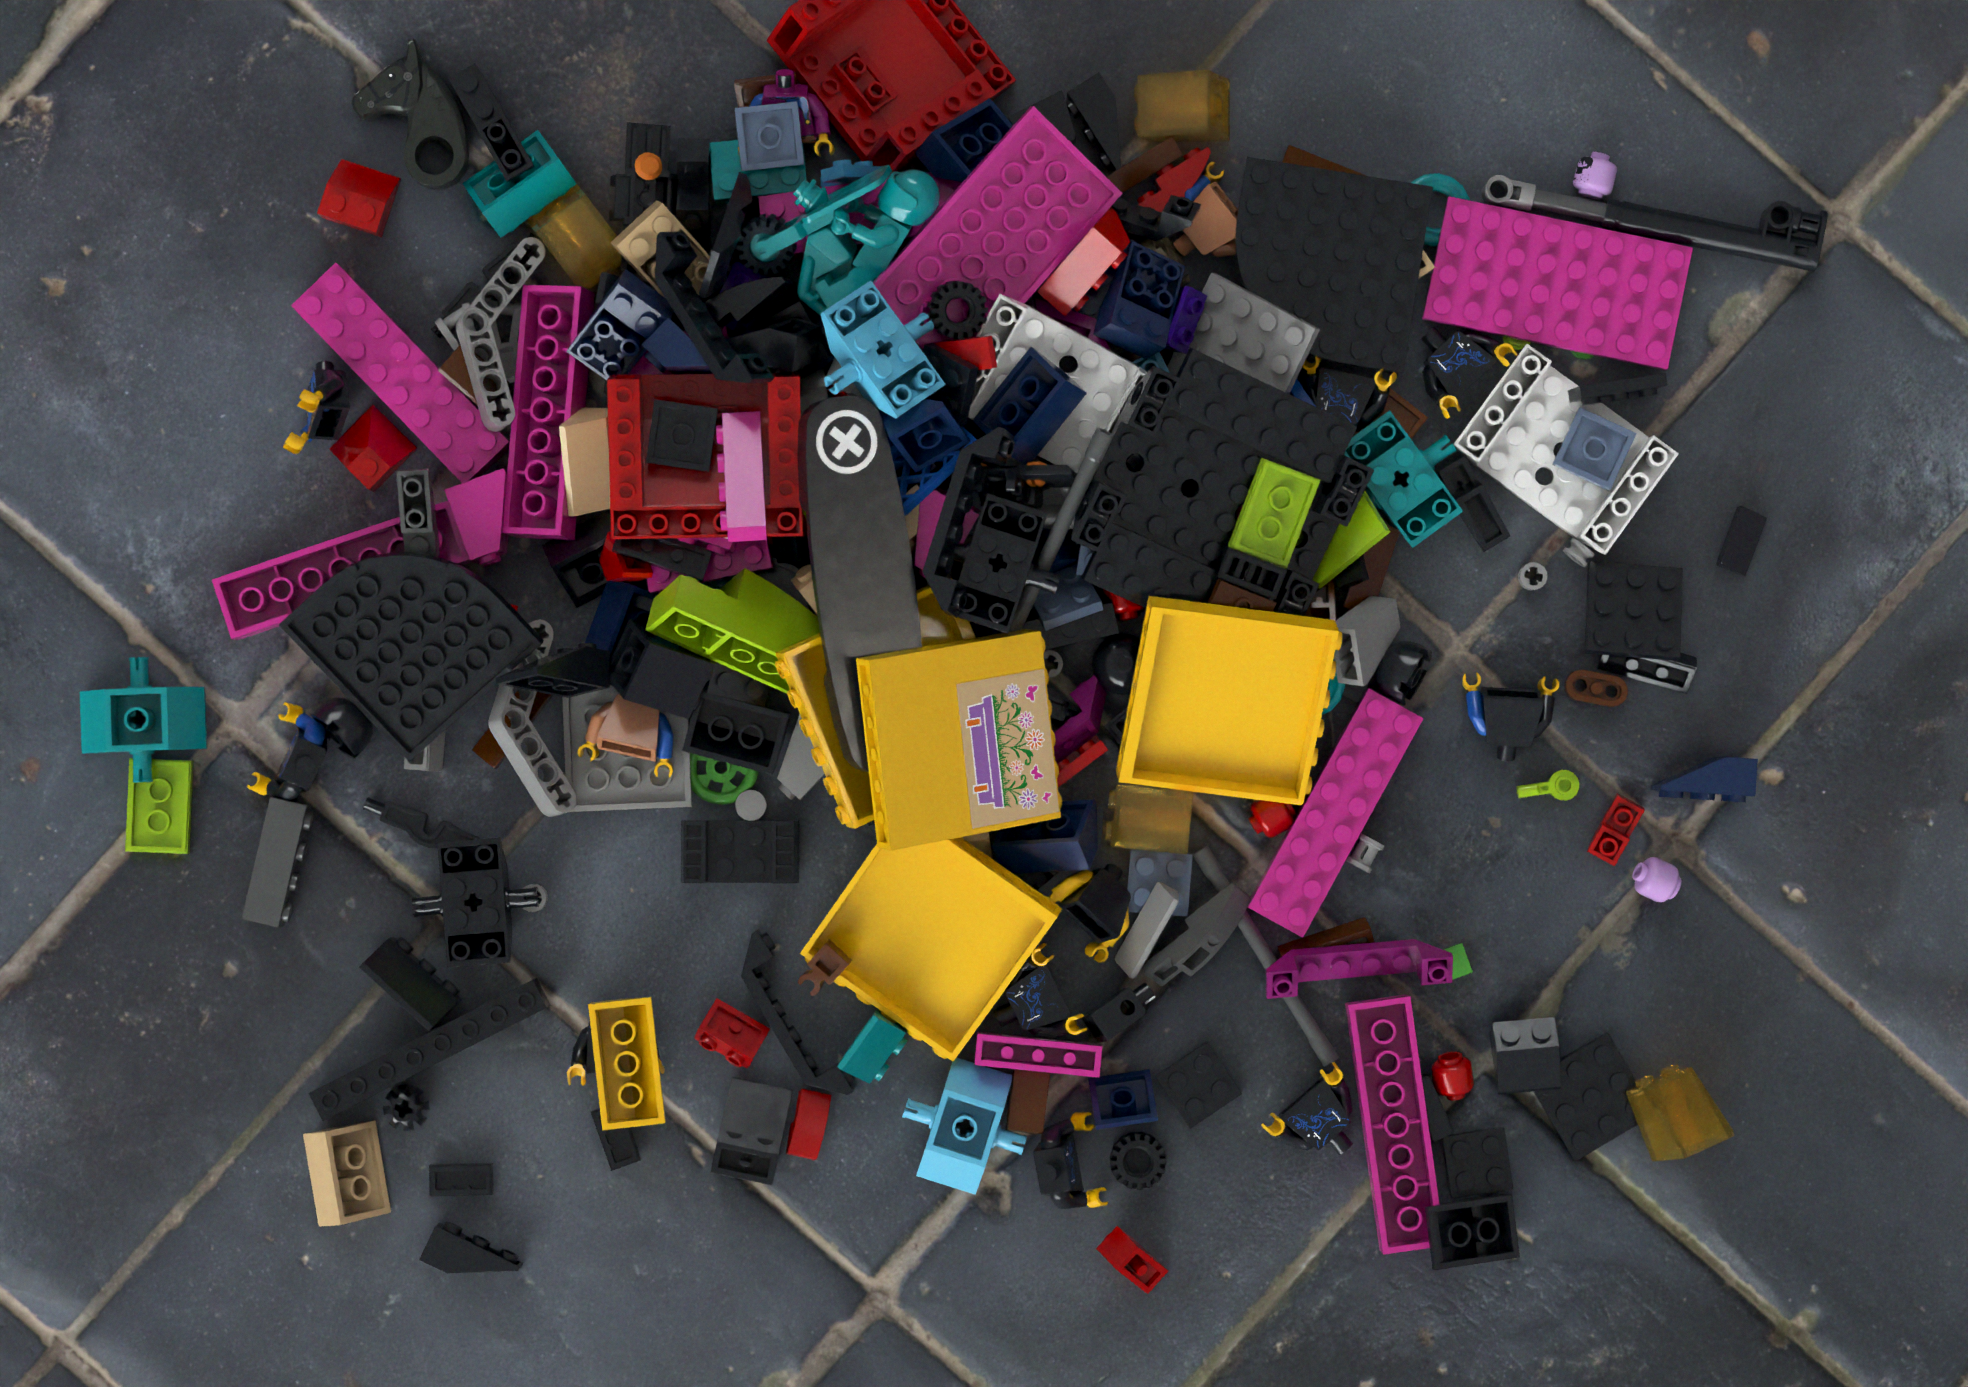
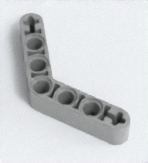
M534 237L525 238L517 245L456 324V332L482 422L488 430L493 432L505 429L514 420L515 408L491 325L545 256L544 244ZM528 249L531 250L533 254L524 265L519 263L526 254V251ZM503 272H512L516 276L517 283L509 284L506 282ZM485 295L494 296L498 301V307L492 308L488 306L484 300ZM466 319H475L479 324V331L468 329ZM476 348L485 350L488 354V361H479L475 357L474 350ZM483 379H492L496 383L497 390L495 392L487 391L483 386ZM500 397V400L495 403V399ZM497 410L498 413L504 414V418L500 420L499 417H493L492 413Z
M539 619L528 623L544 640L537 649L525 658L528 664L548 656L554 633L551 625L545 620ZM521 662L513 670L522 667L523 663ZM499 685L488 720L491 733L537 807L544 815L554 817L572 811L576 805V794L529 719L536 692L517 688L520 693V698L518 699L514 695V687ZM505 715L511 721L510 728L505 723ZM522 742H524V744L527 747V754H525L522 751ZM538 768L544 774L543 781L538 776Z

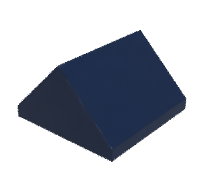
M1150 1069L1100 1076L1099 1078H1088L1096 1130L1158 1121Z

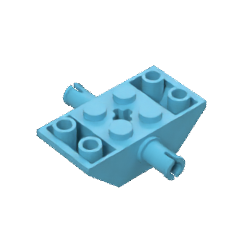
M872 281L867 282L821 313L829 349L841 365V368L824 378L826 387L838 381L829 389L831 393L836 395L842 389L854 383L864 399L872 402L876 408L896 419L946 385L915 342L934 329L933 321L930 320L921 326L929 316L926 313H920L916 318L903 325Z
M956 1057L954 1062L952 1061L939 1105L936 1104L933 1107L908 1098L906 1107L918 1112L904 1109L902 1118L929 1125L928 1128L931 1129L916 1176L976 1195L991 1148L994 1149L996 1146L1022 1155L1024 1146L1012 1143V1141L1025 1145L1027 1136L1002 1129L1001 1125H999L1012 1082L1011 1074L986 1066L974 1065L973 1062ZM964 1119L970 1120V1126L974 1127L973 1130H967L965 1134H961L960 1128L956 1126L957 1122L961 1123Z

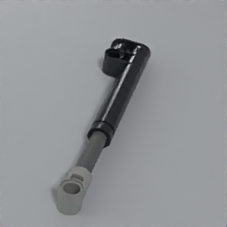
M1504 175L1491 177L1482 189V198L1488 205L1504 206L1528 212L1533 208L1600 222V228L1616 229L1618 232L1813 272L1816 270L1819 262L1828 217L1827 211L1821 210L1819 214L1802 211L1801 207L1791 206L1785 201H1777L1769 205L1762 212L1759 228L1757 229L1626 201L1619 202V200L1607 198L1604 203L1536 189L1535 184L1511 180ZM1492 184H1500L1504 188L1505 196L1503 198H1495L1491 194L1490 186ZM1772 210H1779L1783 213V224H1776L1772 221Z

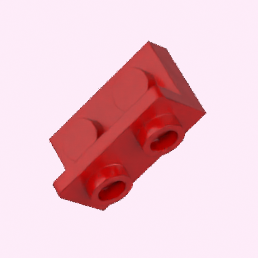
M1096 735L1058 763V787L1108 751L1107 747Z
M716 998L694 1038L698 1040L704 1049L717 1051L724 1055L726 1060L737 1067L743 1066L748 1069L768 1035L770 1028Z

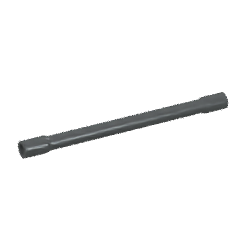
M1096 428L1085 452V458L1034 567L1049 572L1098 465L1102 462L1114 437L1111 432L1102 428ZM1030 585L1027 588L1024 587L1009 632L1022 630L1041 589Z
M1208 845L1193 853L1194 859L1217 893L1230 885L1222 871L1221 865ZM1246 910L1238 923V927L1266 970L1277 961V958ZM1300 995L1283 997L1323 1067L1337 1060L1339 1055L1326 1034L1319 1028Z

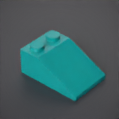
M876 1009L841 1058L837 1067L869 1084L874 1078L880 1081L890 1067L885 1063L891 1053L898 1055L908 1040L903 1037L906 1034V1030L885 1018Z

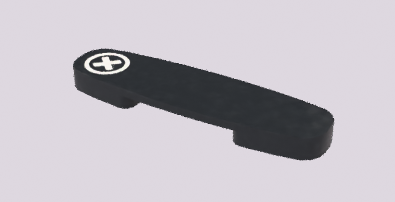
M842 396L812 403L804 410L798 422L799 502L802 509L806 512L813 589L827 667L824 675V685L834 728L844 758L852 767L862 772H869L856 658L922 647L908 530L890 445L880 412L872 402L860 396Z

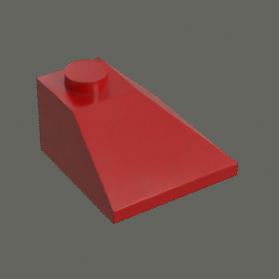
M372 405L329 449L368 490L375 492L418 448Z

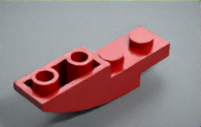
M1196 147L1183 156L1185 161L1174 167L1171 163L1156 173L1158 178L1154 181L1158 192L1154 194L1153 190L1145 193L1137 199L1138 205L1153 208L1162 213L1171 195L1185 197L1186 190L1193 187L1204 171L1211 154L1209 147L1202 151L1199 147Z

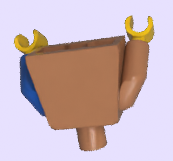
M1210 162L1205 169L1204 175H1200L1193 187L1185 192V198L1201 204V207L1192 225L1183 229L1184 234L1173 242L1175 248L1183 256L1188 255L1195 248L1204 256L1209 253L1215 257L1236 255L1235 229L1238 209L1217 184L1221 181L1224 170L1217 176L1212 175L1209 171L1214 167L1215 162Z
M617 694L613 702L605 703L592 715L585 735L587 742L580 746L577 752L579 757L583 756L585 747L592 750L590 762L598 757L599 749L654 762L658 757L660 760L655 764L654 768L656 777H658V767L661 765L669 767V778L671 777L673 765L669 759L672 758L674 734L667 716L661 713L660 710L625 700L620 694Z

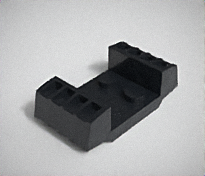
M681 820V883H799V821Z

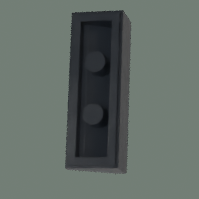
M1680 653L1678 661L1600 655L1597 669L1687 694L1697 669V658L1684 653Z

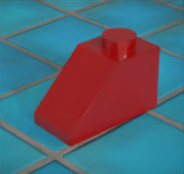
M607 532L599 560L606 580L622 582L652 578L653 571L649 564L612 552L616 539H611V532Z
M1118 1226L1096 1248L1117 1271L1147 1294L1168 1272L1161 1263Z

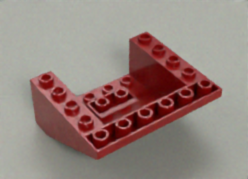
M799 0L787 9L766 40L789 70L796 72L797 80L800 84L808 85L809 92L819 98L828 111L830 122L860 160L873 161V166L890 165L892 172H903L919 159L915 152L931 132L989 98L993 101L1016 81L953 0Z
M771 372L774 379L771 382L763 383L716 379L713 373L610 375L607 379L611 539L728 537L727 530H721L720 511H726V501L720 502L719 482H725V473H718L717 454H724L723 444L717 445L716 428L709 472L646 463L655 399L718 408L716 425H722V413L760 411L766 536H803V509L799 502L797 459L798 422L801 418V372H792L791 375Z

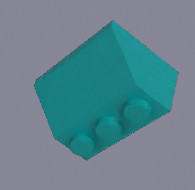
M539 130L521 141L534 165L533 168L507 182L498 165L493 161L462 183L500 238L514 231L522 222L532 215L541 212L546 205L556 198L565 195L570 188L577 184Z
M738 140L711 142V173L716 205L729 203L739 172L747 174L751 187L752 201H759V196L796 191L804 179L807 181L804 143H802L804 165L741 172Z

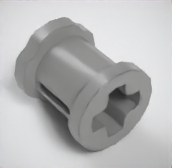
M1360 833L1358 837L1360 841L1346 861L1370 874L1372 871L1370 866L1378 851L1383 850L1385 846Z

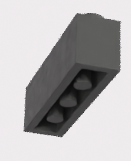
M270 797L242 915L243 920L274 927H283L284 922L290 921L293 911V904L289 903L291 892L297 891L300 881V874L296 873L298 862L304 860L307 851V843L303 842L306 830H311L314 821V813L310 812L312 805Z

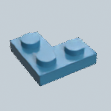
M851 160L832 162L833 167L820 170L821 187L852 183L883 166H873V161H860L854 163V165H852Z

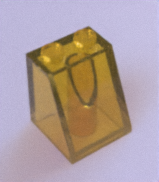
M1209 70L1137 75L1134 97L1138 103V115L1135 117L1134 127L1138 138L1148 142H1163L1169 137H1173L1176 142L1230 141V79Z
M577 184L570 188L565 195L556 198L546 205L541 212L527 219L532 229L576 286L589 289L599 282L601 272H605L609 268L614 270L621 266V254L610 243L617 235Z
M1116 784V789L1109 791L1108 809L1114 810L1113 820L1106 822L1105 840H1111V847L1187 854L1193 792Z
M1678 1064L1668 1066L1660 1070L1661 1076L1653 1078V1075L1641 1078L1635 1081L1636 1087L1626 1091L1652 1162L1685 1159L1735 1136L1733 1129L1692 1067L1679 1068Z

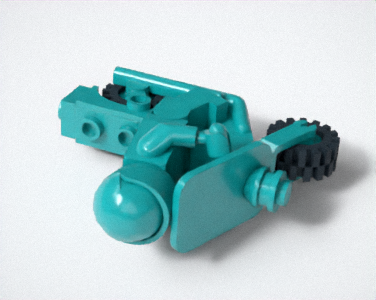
M885 165L829 195L824 186L820 188L816 185L817 181L814 178L810 183L804 179L793 195L797 197L794 204L797 206L801 204L806 208L804 210L805 213L786 223V220L782 217L779 221L776 220V215L770 214L769 217H766V214H762L757 219L756 217L751 219L743 228L737 244V250L741 251L738 255L740 261L745 259L746 263L744 266L747 269L752 266L754 268L753 273L758 274L760 271H763V275H769L771 272L773 274L779 273L793 258L794 252L797 249L795 242L808 235L797 294L802 302L821 316L823 311L867 282H874L888 267L912 226L923 224L935 212L940 200L939 187L928 173L921 170L892 172L890 165ZM886 181L878 194V207L872 204L869 207L865 205L860 196L872 191ZM860 212L864 214L865 219L876 225L873 230L859 223L856 226L850 223L848 213L855 214ZM847 232L852 234V238L864 243L854 261L853 256L857 251V245L850 238Z

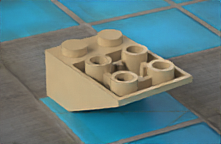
M656 200L610 243L655 291L664 296L655 282L656 238L659 232H683L697 254L695 260L684 273L691 280L692 286L699 295L710 256L667 207Z

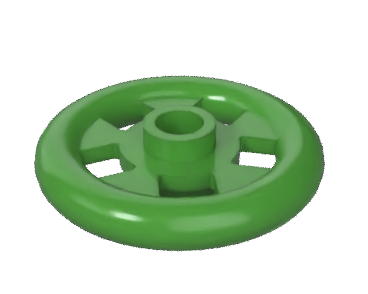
M690 753L691 788L698 797L706 802L718 805L734 803L742 792L751 790L756 783L759 771L726 763L727 770L721 774L715 768L716 764L720 761ZM697 761H707L706 775L697 774ZM739 771L745 777L739 786L736 787L730 780ZM711 779L715 782L723 783L721 792L708 789Z

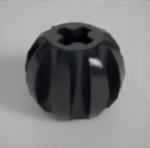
M408 1084L399 1085V1095L390 1090L385 1099L391 1102V1106H383L384 1115L391 1114L393 1116V1120L389 1124L395 1129L398 1127L399 1122H401L404 1126L403 1131L414 1130L413 1120L421 1126L426 1121L427 1117L421 1113V1109L430 1110L429 1100L426 1102L420 1101L419 1097L424 1092L418 1087L411 1094ZM409 1101L408 1106L413 1108V1111L405 1115L404 1109L400 1107V1104Z

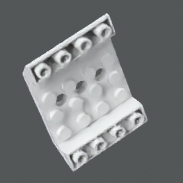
M999 294L987 316L986 323H983L982 329L976 336H992L997 368L978 370L968 417L972 420L975 418L1030 347L1036 349L1058 368H1060L1059 361L1062 357L1067 355L1073 356L1077 360L1078 366L1075 371L1065 373L1087 394L1040 451L1038 456L1055 465H1068L1078 473L1096 428H1102L1112 433L1132 389L1145 376L1147 371L1029 305Z
M1526 344L1453 445L1474 466L1573 538L1606 555L1679 453L1654 435L1648 437L1603 403L1582 406L1581 401L1570 403L1568 390L1579 386L1550 366L1551 360L1529 344ZM1579 407L1637 433L1609 491L1552 465L1555 459L1553 453L1554 446L1563 442ZM1539 468H1546L1551 472L1552 480L1548 485H1541L1536 481L1535 473Z

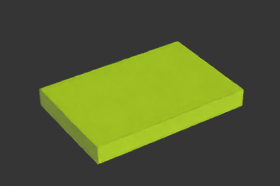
M1261 458L1228 547L1287 568L1321 480Z
M1365 490L1348 526L1346 527L1339 523L1312 579L1319 583L1318 589L1325 586L1390 533L1389 528ZM1302 530L1296 546L1300 545L1304 540V532Z
M129 758L125 852L190 854L194 761L152 759L153 782L133 783V758Z

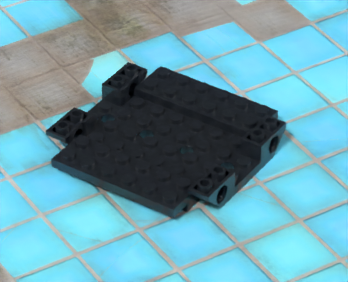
M1189 348L1176 376L1152 366L1132 389L1112 431L1114 437L1102 462L1099 463L1075 515L1071 540L1094 550L1081 578L1144 608L1147 606L1148 596L1208 603L1218 580L1217 574L1237 522L1236 510L1244 504L1261 458H1264L1321 481L1302 528L1304 540L1300 545L1295 546L1276 599L1247 588L1244 589L1274 600L1276 606L1273 612L1305 616L1319 586V583L1312 579L1339 523L1346 527L1348 526L1374 472V469L1346 456L1343 458L1357 426L1193 348ZM1131 454H1139L1141 457L1140 466L1136 470H1128L1126 467L1127 458ZM1193 479L1196 483L1194 493L1184 496L1181 492L1183 482ZM1233 558L1228 574L1234 575L1240 560L1239 558ZM1245 562L1239 578L1245 579L1251 563ZM1256 567L1251 582H1257L1262 567ZM1268 570L1262 586H1268L1273 571Z

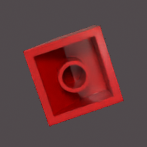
M341 159L326 184L317 214L323 219L382 238L401 178Z

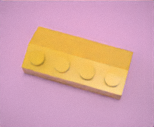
M652 997L591 1002L588 1004L602 1131L666 1123Z

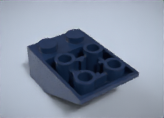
M1131 241L1125 252L1127 256L1120 263L1100 306L1093 335L1147 360L1166 346L1185 266Z
M625 269L566 352L605 380L610 375L629 374L647 351L642 344L667 318L671 319L674 311L664 296Z
M1714 757L1651 785L1650 790H1658L1659 797L1683 798V792L1690 793V799L1715 800V794L1721 795V801L1746 802V796L1755 797L1758 759Z

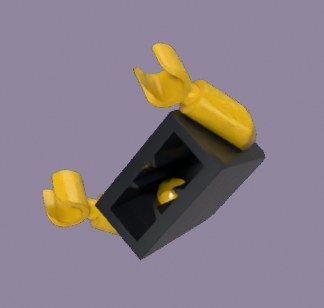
M1107 864L1104 869L1082 870L1073 874L1052 889L1053 893L1050 896H1046L1054 903L1059 900L1061 902L1059 906L1062 908V911L1096 941L1090 942L1086 946L1085 954L1092 957L1099 950L1094 957V960L1099 963L1107 960L1109 955L1107 948L1109 946L1113 947L1129 927L1128 905L1131 895L1119 883L1123 872L1114 864Z

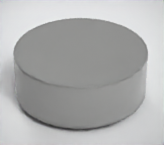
M746 790L736 799V812L744 820H757L766 812V799L759 791Z

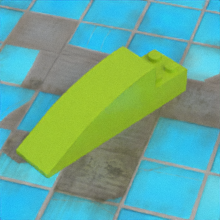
M746 568L741 570L720 589L710 588L699 583L693 577L681 574L653 598L645 629L647 632L786 694L790 688L786 679H782L777 672L775 661H778L775 653L820 633L818 617L783 590Z

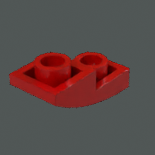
M992 336L934 342L941 348L979 367L978 370L997 368Z
M1617 793L1599 824L1587 852L1615 866L1630 841L1631 833L1645 811L1644 807Z
M807 1089L798 1091L795 1118L790 1124L786 1154L811 1160L818 1158L832 1095Z

